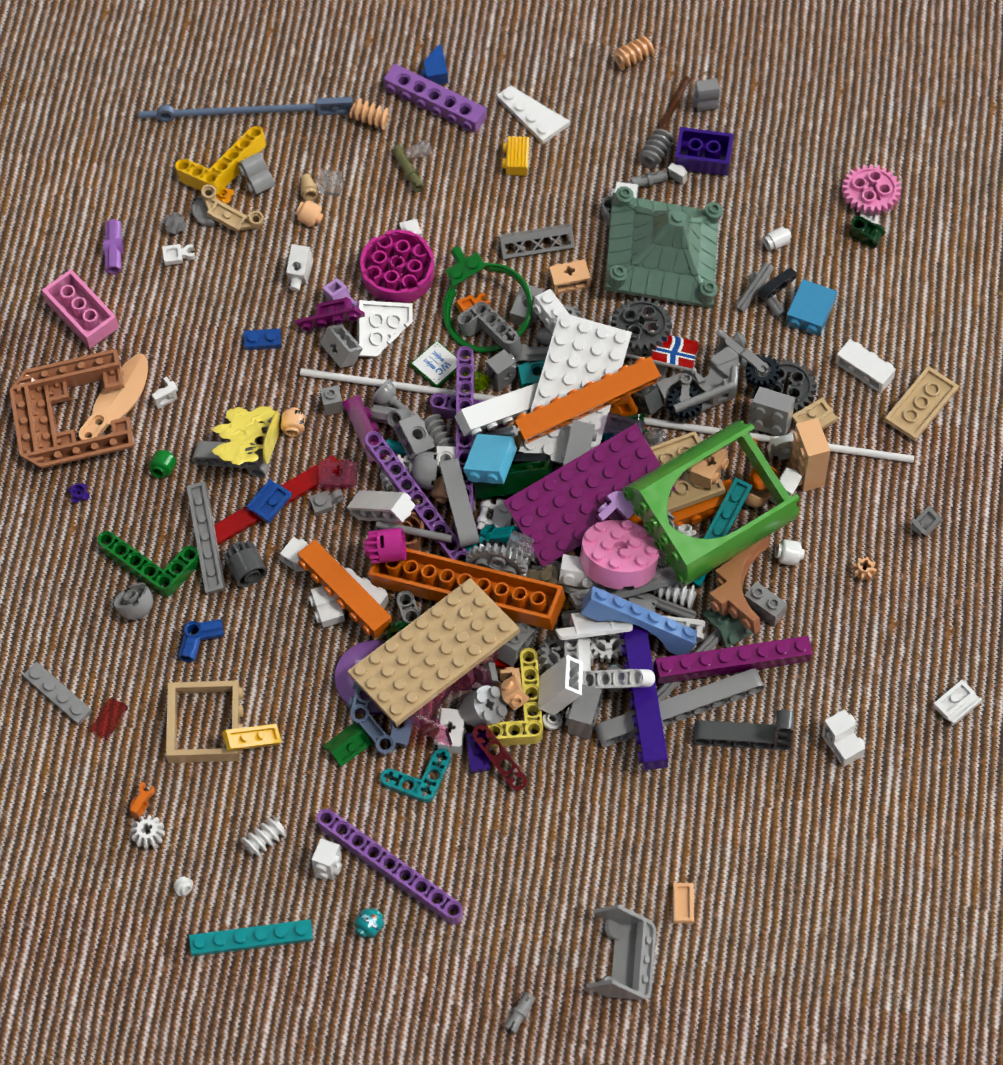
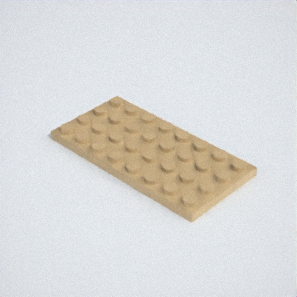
M470 578L347 672L385 715L398 726L520 633V628Z

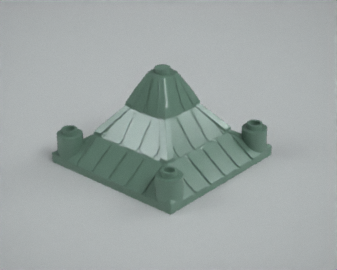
M619 187L616 193L613 192L611 200L604 290L713 308L714 298L718 292V287L715 284L718 225L723 213L721 205L716 202H710L704 209H696L694 207L635 198L633 191L629 187Z

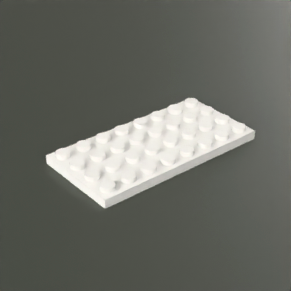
M559 312L530 413L539 405L546 406L550 404V401L556 397L563 398L567 396V393L573 389L580 390L584 388V385L590 381L597 382L601 380V377L607 373L614 374L618 372V369L623 366L632 332ZM611 405L577 420L595 424L594 430H597L598 433L596 442L592 441L591 449L601 443ZM572 423L526 445L521 441L518 453H545L551 456V463L563 466Z

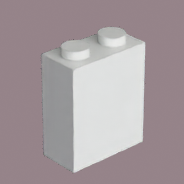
M566 655L540 675L538 709L555 716L582 695V661Z

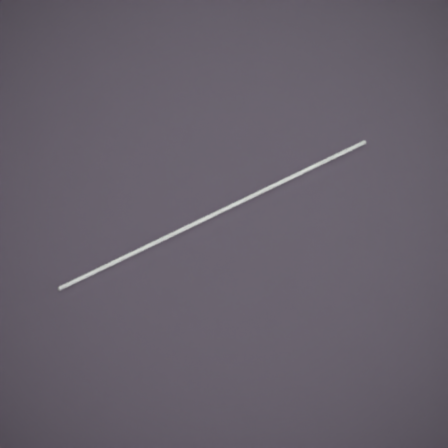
M304 368L300 370V376L380 387L386 381ZM393 381L395 388L398 390L426 394L443 393L456 396V390ZM474 393V399L481 401L498 397ZM616 414L613 418L608 420H614L620 417L618 414ZM644 418L645 425L691 432L696 431L712 435L723 429ZM750 432L751 437L755 438L756 441L769 443V439L773 437V435ZM828 443L831 452L908 463L914 462L913 455Z

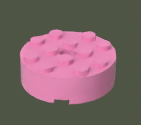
M608 520L597 522L585 532L582 539L579 561L583 566L584 573L591 580L602 586L623 590V587L629 586L638 588L647 584L654 577L660 550L655 546L654 539L646 532L644 527L630 520Z

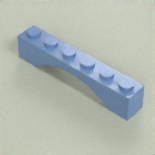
M592 586L582 600L580 614L596 621H622L640 626L655 635L664 644L667 651L675 655L689 654L696 645L697 630L606 592L603 589Z

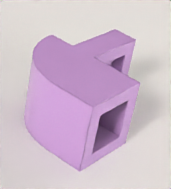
M338 278L322 287L327 301L348 297L351 299V307H357V302L351 298L347 286Z
M615 491L605 497L610 504L608 505L605 502L597 510L599 514L596 517L602 522L616 509L627 520L634 514V507L630 501L625 499L623 491Z

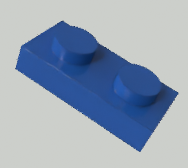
M280 328L244 331L245 351L282 348Z

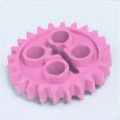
M864 164L862 169L857 166L856 171L850 170V175L846 174L842 185L843 198H846V204L851 203V209L857 208L856 212L863 210V215L870 212L871 216H873V212H876L879 216L881 211L887 213L888 209L893 210V205L897 206L901 195L900 182L897 181V176L892 177V171L886 172V167L881 170L880 165L873 168V165L870 164V167L867 168Z

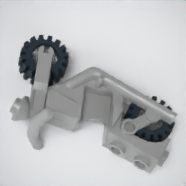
M719 329L716 332V335L719 337V345L715 355L710 358V371L706 377L703 378L697 372L692 375L691 372L680 371L674 376L661 379L657 382L656 387L659 390L664 407H666L668 398V410L670 415H673L674 421L682 422L685 419V422H689L690 418L692 421L695 420V416L698 417L700 412L735 398L737 395L739 363L746 369L745 377L747 383H751L752 388L757 386L756 390L759 389V386L771 389L772 385L775 386L777 384L780 372L779 363H776L775 358L771 359V355L765 357V354H762V357H759V354L755 355L748 348H745L747 341L743 333L740 334L737 331L731 339L723 330Z

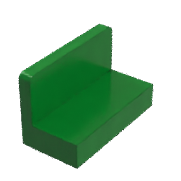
M353 723L324 744L323 747L331 753L337 765L342 767L370 746L372 742L364 729Z

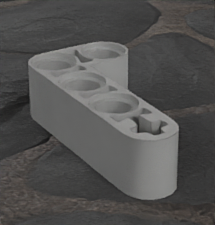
M486 302L474 304L457 317L459 327L464 336H472L483 329L508 354L516 356L522 352L523 347L518 333Z
M197 442L192 457L194 463L203 466L246 468L254 477H266L270 461L268 464H265L263 449H258L254 452L259 457L257 461L234 465L231 461H223L219 456L211 452L218 445L227 442ZM248 447L245 451L253 450L252 448L256 447Z

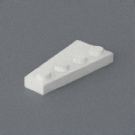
M511 85L497 95V100L542 144L570 126L569 120Z

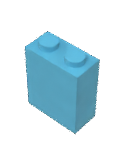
M477 434L463 468L468 481L504 484L517 451L513 436Z

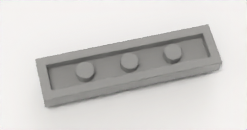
M38 662L23 674L25 680L78 726L92 713L91 708Z

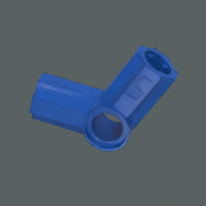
M222 619L201 623L197 621L188 622L184 627L185 634L178 658L184 662H195L202 640L224 637ZM192 631H198L195 635L190 634Z

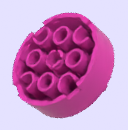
M406 230L386 231L385 234L372 238L366 244L361 254L360 265L363 284L372 296L382 302L409 303L423 296L433 283L435 276L433 252L427 242L413 232Z

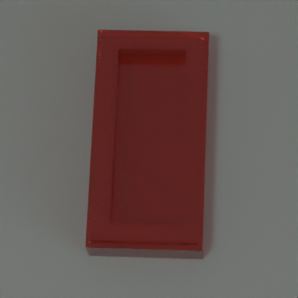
M110 697L91 727V732L108 740L128 710V706Z

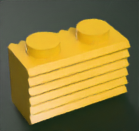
M508 136L507 143L503 144V154H506V158H503L502 169H506V175L528 176L529 137Z

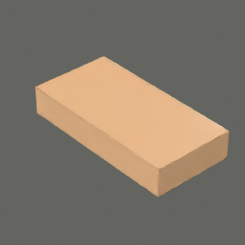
M673 883V924H694V883Z

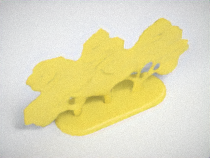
M261 406L250 412L241 407L227 410L225 418L231 423L220 424L211 430L219 433V436L223 439H230V442L218 445L211 452L219 456L223 461H231L234 465H241L244 462L257 461L259 457L254 452L258 449H263V460L265 464H268L279 435V411L272 410V407ZM269 427L267 433L264 434L262 428ZM257 437H265L264 444H256L255 439ZM248 447H256L252 448L253 450L245 451Z

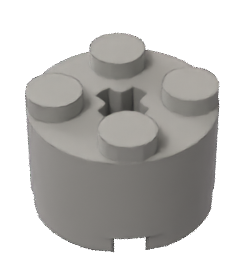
M485 685L467 692L462 697L463 702L460 704V713L468 725L471 724L473 727L479 725L491 726L500 722L507 715L505 701L502 698L500 689L496 686Z

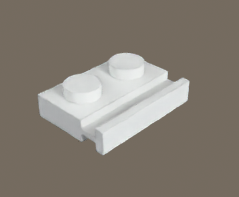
M961 680L934 702L933 707L954 726L978 706L982 699Z

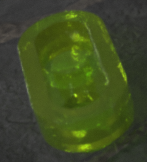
M474 371V388L480 391L488 389L491 379L485 374ZM463 373V374H462V376H468V375H469V373Z

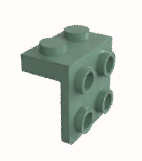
M712 608L703 613L704 618L719 631L722 643L726 648L753 633L751 630L745 629L738 619H734L729 613L723 617L719 612L713 611Z

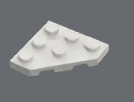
M357 301V308L365 313V317L357 319V343L363 348L359 357H377L413 322V304Z

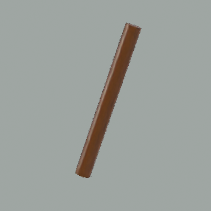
M684 76L658 129H666L690 82L688 76Z

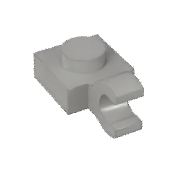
M341 489L333 491L330 495H328L326 490L309 497L316 516L334 510L333 504L344 501Z

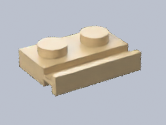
M823 397L794 413L792 417L795 425L818 418L822 430L838 421L837 415L835 416L833 410Z

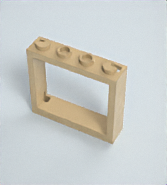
M239 680L168 683L166 757L168 763L239 761L240 753H243V749L227 751V748L176 750L178 694L233 692L232 729L243 728V724H240V717L244 716L243 705H240V699H244V694Z

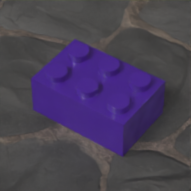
M680 127L675 165H681L687 171L728 176L734 134Z

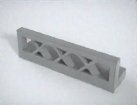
M570 223L498 235L503 259L575 248L573 229ZM569 234L570 244L562 245L558 242V239L561 235ZM549 237L553 240V243L550 247L544 248L540 245V242L543 238ZM531 240L535 243L532 250L527 251L522 248L525 241ZM513 243L517 246L514 253L506 254L505 244Z

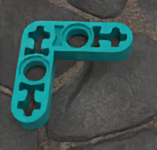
M446 749L436 750L422 780L394 769H386L381 773V784L383 787L423 803H429L435 798L450 765V753ZM445 755L446 760H442L440 767H438V757ZM436 771L440 776L436 780H431L428 777L429 773ZM392 775L393 780L387 782L385 777L389 778ZM407 781L412 782L413 788L405 790L402 787L403 783ZM429 784L431 785L429 788L430 794H427L425 797L423 796V792L427 790Z

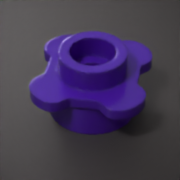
M77 483L69 488L73 503L89 499L90 495L87 493L86 484Z

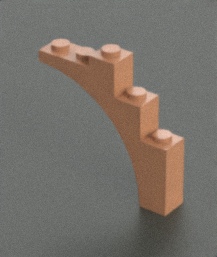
M768 536L724 562L722 566L716 569L715 583L718 588L709 593L710 606L713 611L719 612L723 617L729 613L734 619H738L745 629L751 630L754 634L761 630L760 617L750 608L744 597L742 587L745 575L751 564L769 547Z

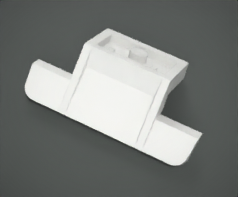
M579 612L571 614L570 627L555 629V632L560 640H570L630 632L633 630V624L622 621H596Z

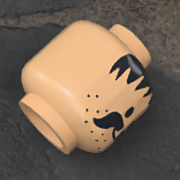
M289 408V410L282 413L281 430L287 436H298L305 429L306 416L298 408Z

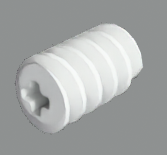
M680 583L655 589L654 596L658 593V598L663 599L666 595V601H670L673 598L674 604H677L679 601L680 606L684 607L687 604L688 609L692 608L697 595L695 585L687 589V586L681 587Z
M274 815V820L270 818L266 820L267 825L264 823L260 824L261 830L255 828L253 829L254 834L250 832L247 834L248 839L241 838L244 847L252 856L254 853L261 856L260 848L266 852V844L273 847L272 840L274 839L279 842V834L286 837L285 829Z

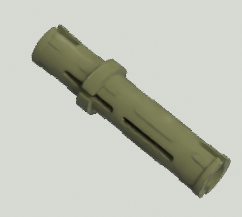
M394 146L391 152L405 173V179L410 182L415 192L422 191L421 187L424 189L425 186L418 176L419 172L412 166L402 146Z

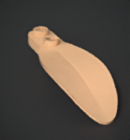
M141 353L136 354L122 366L125 388L108 392L105 387L95 401L92 415L79 430L80 441L89 439L86 438L88 436L90 438L101 436L106 428L111 425V420L123 418L139 400L147 380L148 361L145 355Z

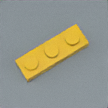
M277 724L229 729L222 732L227 751L274 746L282 742Z

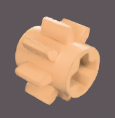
M868 557L864 559L858 558L857 564H853L852 567L853 570H856L854 577H858L861 582L866 579L871 581L872 575H876L877 569L874 568L876 562H871Z

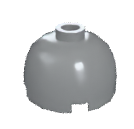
M427 451L418 453L414 457L413 463L408 465L409 474H411L412 478L422 489H434L431 483L436 480L438 459H434V457L438 455L437 452Z
M145 583L132 584L129 586L130 590L126 593L122 590L115 597L113 604L118 613L128 620L144 619L153 606V595Z

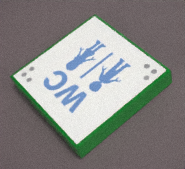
M437 340L411 363V367L430 384L439 388L457 372V357Z

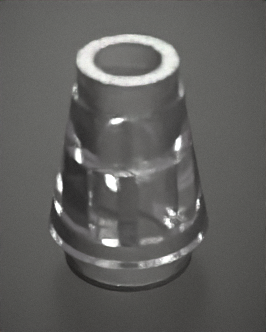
M422 140L405 149L408 159L429 157L430 154H433L429 140Z

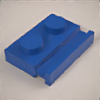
M269 479L247 505V510L252 511L256 516L269 524L291 499L292 493L278 483H274L272 479Z

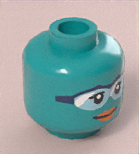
M373 907L371 909H363L354 920V925L357 928L355 932L362 938H374L384 926V916Z

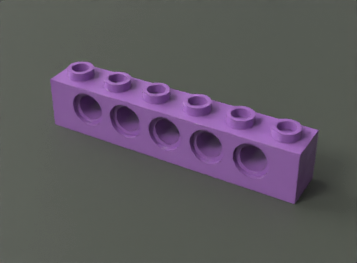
M394 64L384 77V89L389 93L396 94L405 101L413 102L418 107L425 108L436 116L446 118L449 122L456 123L467 131L476 133L487 118L486 107L397 64Z

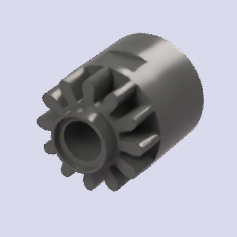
M239 541L227 549L228 553L224 554V560L239 587L254 585L266 576L268 570L253 542L246 541L244 543Z

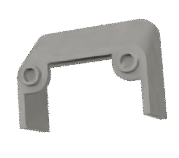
M619 904L593 909L594 914L606 919L605 932L610 938L615 940L612 977L607 976L603 977L600 982L588 983L586 988L609 998L631 1000L650 998L656 941V927L654 923Z

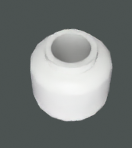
M783 539L780 543H777L775 558H778L779 563L796 566L804 558L805 550L802 549L800 542Z

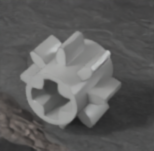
M172 212L170 215L166 214L163 221L166 226L165 229L173 234L184 231L187 225L184 220L185 217L177 212Z

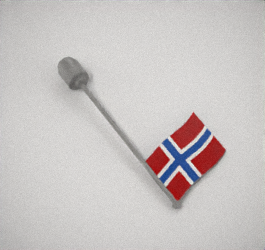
M546 327L540 328L537 341L544 346H550L551 332ZM670 335L667 342L663 341L662 347L657 345L656 351L652 349V359L655 364L688 371L693 375L697 372L694 367V360L698 353L699 343L698 341ZM626 353V355H625V357L632 358V359H636V360H638L639 358H642V357H640V356H636V355H632V354H627V353Z

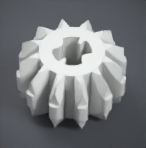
M148 815L147 819L144 820L140 816L141 822L134 821L135 827L131 828L132 840L137 842L138 847L144 845L146 850L149 848V845L156 848L155 843H162L161 837L165 836L164 825L159 823V818L157 817L152 820L151 815Z

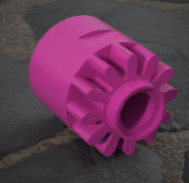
M402 527L368 531V539H364V550L366 557L370 556L371 563L406 561V540Z

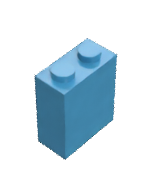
M802 279L787 313L786 324L792 328L805 330L809 334L821 336L836 302L837 291Z

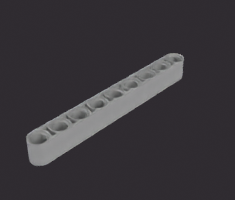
M750 669L660 701L659 707L663 727L762 691L764 684L757 669ZM635 711L606 720L595 726L594 729L602 747L611 746L635 737V734L638 733L637 727H633L632 716L635 715Z

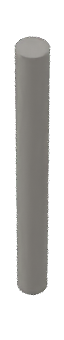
M378 520L376 522V528L379 529L402 527L404 534L452 542L453 535Z

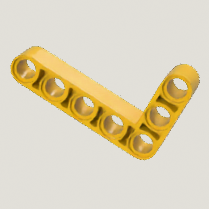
M253 126L248 129L210 169L188 159L177 161L175 168L179 181L199 191L205 185H213L216 189V195L219 194L240 173L238 162L257 152H261L265 148L266 139L263 129L260 126Z

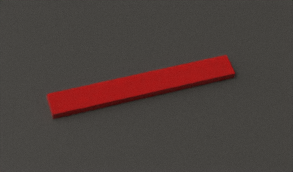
M334 455L281 485L292 493V497L286 505L344 472L343 467ZM247 506L218 522L214 525L218 546L262 519L252 511L247 510Z

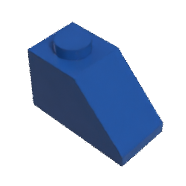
M442 44L437 45L426 58L424 69L421 70L422 77L439 85L448 83V73Z

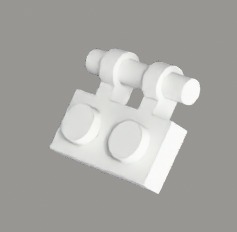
M491 498L483 499L479 507L481 509L480 515L476 519L478 532L490 524H494L496 528L511 526L513 518L503 502L505 499L497 498L496 505L490 503ZM488 512L493 513L492 520L487 519Z

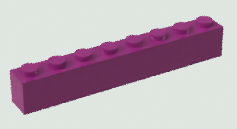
M809 636L656 658L653 669L656 684L658 685L744 672L750 669L758 670L809 662L813 652Z

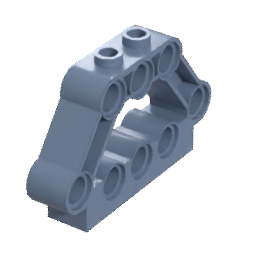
M354 681L353 689L356 690L355 695L350 697L348 708H351L350 716L352 722L364 729L367 736L375 744L379 755H391L396 745L408 748L416 712L404 721V726L400 729L395 728L390 720L391 735L389 736L369 714L368 705L373 702L372 699L362 700L360 694L364 691ZM362 710L366 713V716L363 719H357L355 713ZM382 741H389L391 747L383 750L380 747V743Z

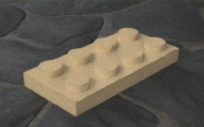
M927 366L888 413L884 422L913 441H916L956 393L959 385Z

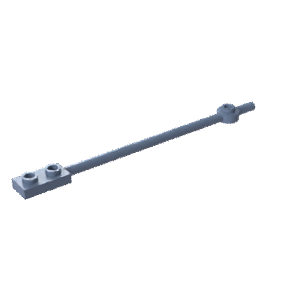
M352 97L317 98V103L178 110H174L169 105H162L156 111H139V118H158L162 122H170L175 117L296 111H318V115L350 114L353 99Z

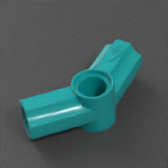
M494 524L485 526L478 536L482 544L485 539L487 542H489V539H492V541L498 539L499 543L503 541L505 544L519 541L520 531L518 527L514 526L496 528ZM474 545L466 546L464 548L467 550V552H469V549H473Z

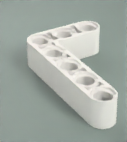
M590 637L564 640L565 656L568 655L583 662L582 684L599 689L651 687L655 682L653 671L648 669L591 671Z

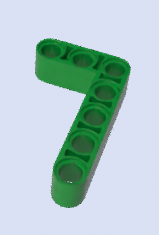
M110 531L101 532L97 539L103 554L163 597L171 596L200 564L198 551L193 546L184 547L163 570ZM107 541H111V543L107 545L104 544ZM120 552H125L123 555H118ZM189 556H194L193 559H186ZM135 562L140 563L139 565L133 566ZM176 570H182L180 573H174ZM149 573H155L153 576H147ZM165 583L169 584L167 587H162Z

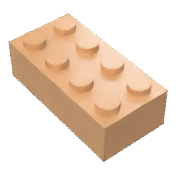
M818 418L797 423L795 432H793L794 439L791 441L792 450H790L791 459H789V465L791 469H795L802 476L798 486H801L802 491L805 492L825 486L831 450Z

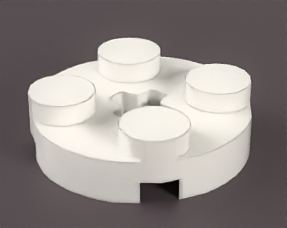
M793 432L780 437L773 436L769 439L767 450L770 458L774 459L773 456H778L779 460L791 458L790 450H792L791 441L794 439Z

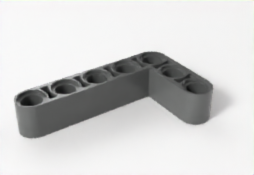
M791 710L777 711L774 725L699 720L694 723L693 742L703 746L788 750L791 748L794 733V712Z

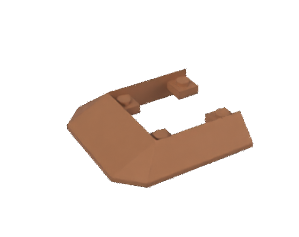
M117 349L24 370L9 390L20 457L40 468H46L134 447L135 439L129 416L111 420L113 433L77 441L74 429L57 432L53 404L70 400L68 388L104 380L107 392L125 388L124 374Z

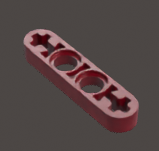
M486 725L475 727L473 730L475 741L510 787L514 790L524 789L528 783L526 775L491 729ZM479 728L481 730L485 729L487 731L485 736L488 739H490L491 737L494 739L493 741L488 742L485 747L482 744L486 742L483 737H477V735L479 734ZM491 744L499 746L500 751L497 755L489 753V746ZM503 760H509L512 763V768L509 771L502 770L501 762ZM515 768L518 772L514 774L518 778H523V785L521 787L520 785L515 786L513 784L515 782L513 776H511L510 778L507 777V775L512 773L515 770Z

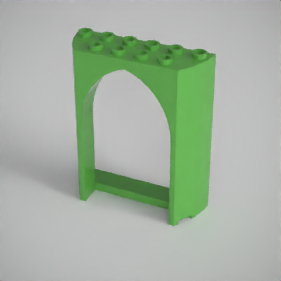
M743 420L731 423L622 488L625 499L631 502L634 507V513L637 517L641 518L646 532L652 535L655 546L662 551L665 556V562L669 567H672L677 581L683 584L684 587L794 521L799 514L800 509L797 507V502L800 500L799 496L795 494L790 497L750 435V432L755 429L751 423L746 425ZM737 441L778 505L736 531L719 538H694L674 529L669 525L667 504L670 491L678 477L688 469Z

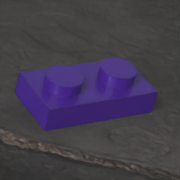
M485 731L479 732L477 735L478 738L483 737L486 742L482 743L484 747L487 745ZM473 733L466 734L471 773L491 771L490 759L475 741Z

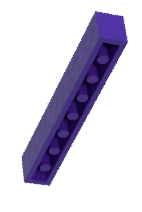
M633 624L632 631L619 633V638L624 641V645H621L622 657L626 656L627 662H624V669H648L654 673L648 632L646 629ZM656 682L651 687L627 688L628 692H632V698H629L630 709L635 711V715L632 716L633 727H637L638 733L635 734L636 746L640 745L641 749L638 752L639 764L643 763L644 770L667 768L668 756Z

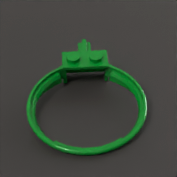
M460 246L453 247L450 253L457 264L446 270L451 283L443 301L442 310L445 327L450 336L459 345L469 346L474 352L489 353L502 350L498 344L481 347L472 345L457 334L450 316L451 306L457 294L455 289L460 288L458 286L459 283L483 269L486 272L489 269L492 273H502L514 278L522 287L527 301L525 320L517 330L520 338L532 316L533 300L529 286L515 270L501 264L485 263L477 252L466 258Z

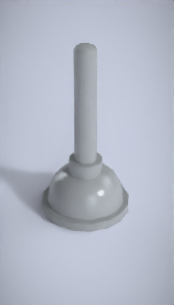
M391 379L386 380L371 399L372 403L379 405L389 404L397 409L405 408L409 411L410 416L416 415L398 400L396 388Z

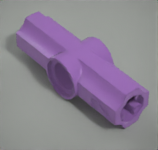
M109 219V221L105 222V239H103L105 271L110 274L121 272V254L124 251L121 221L116 219Z

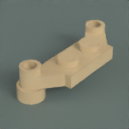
M208 184L202 187L201 196L208 210V217L237 233L241 230H258L264 218L261 212L253 211L247 216L216 199V189L213 185Z

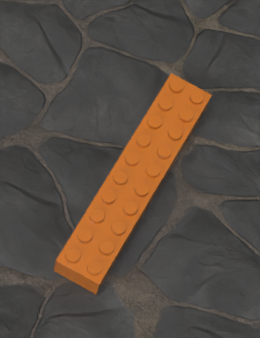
M406 548V561L373 563L368 573L372 585L396 592L409 591L413 596L436 602L442 600L471 578L512 621L552 631L566 598L563 586L409 548Z

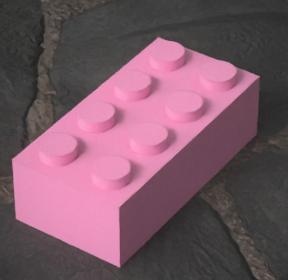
M72 269L42 289L45 302L89 349L119 328L116 316Z

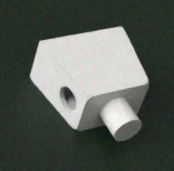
M291 245L286 274L290 282L289 289L292 291H300L301 284L307 285L313 264L310 247Z

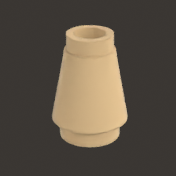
M303 174L301 176V196L305 200L312 201L316 199L318 189L311 175Z

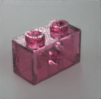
M322 459L321 462H318L317 488L356 487L357 462H352L351 459H341L340 462H333V459ZM335 469H337L338 473H340L338 477L336 476V473H333Z

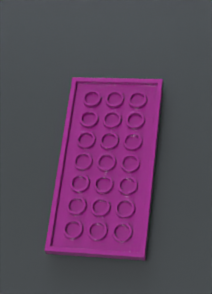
M635 423L503 502L540 565L544 568L545 565H549L561 558L563 554H567L582 545L585 532L597 522H601L596 517L599 514L597 510L605 502L608 505L610 504L605 498L607 495L615 491H623V487L659 467L660 463ZM615 509L603 521L625 519Z

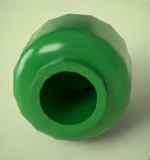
M168 450L156 451L149 462V469L152 475L157 478L169 477L176 466V458Z

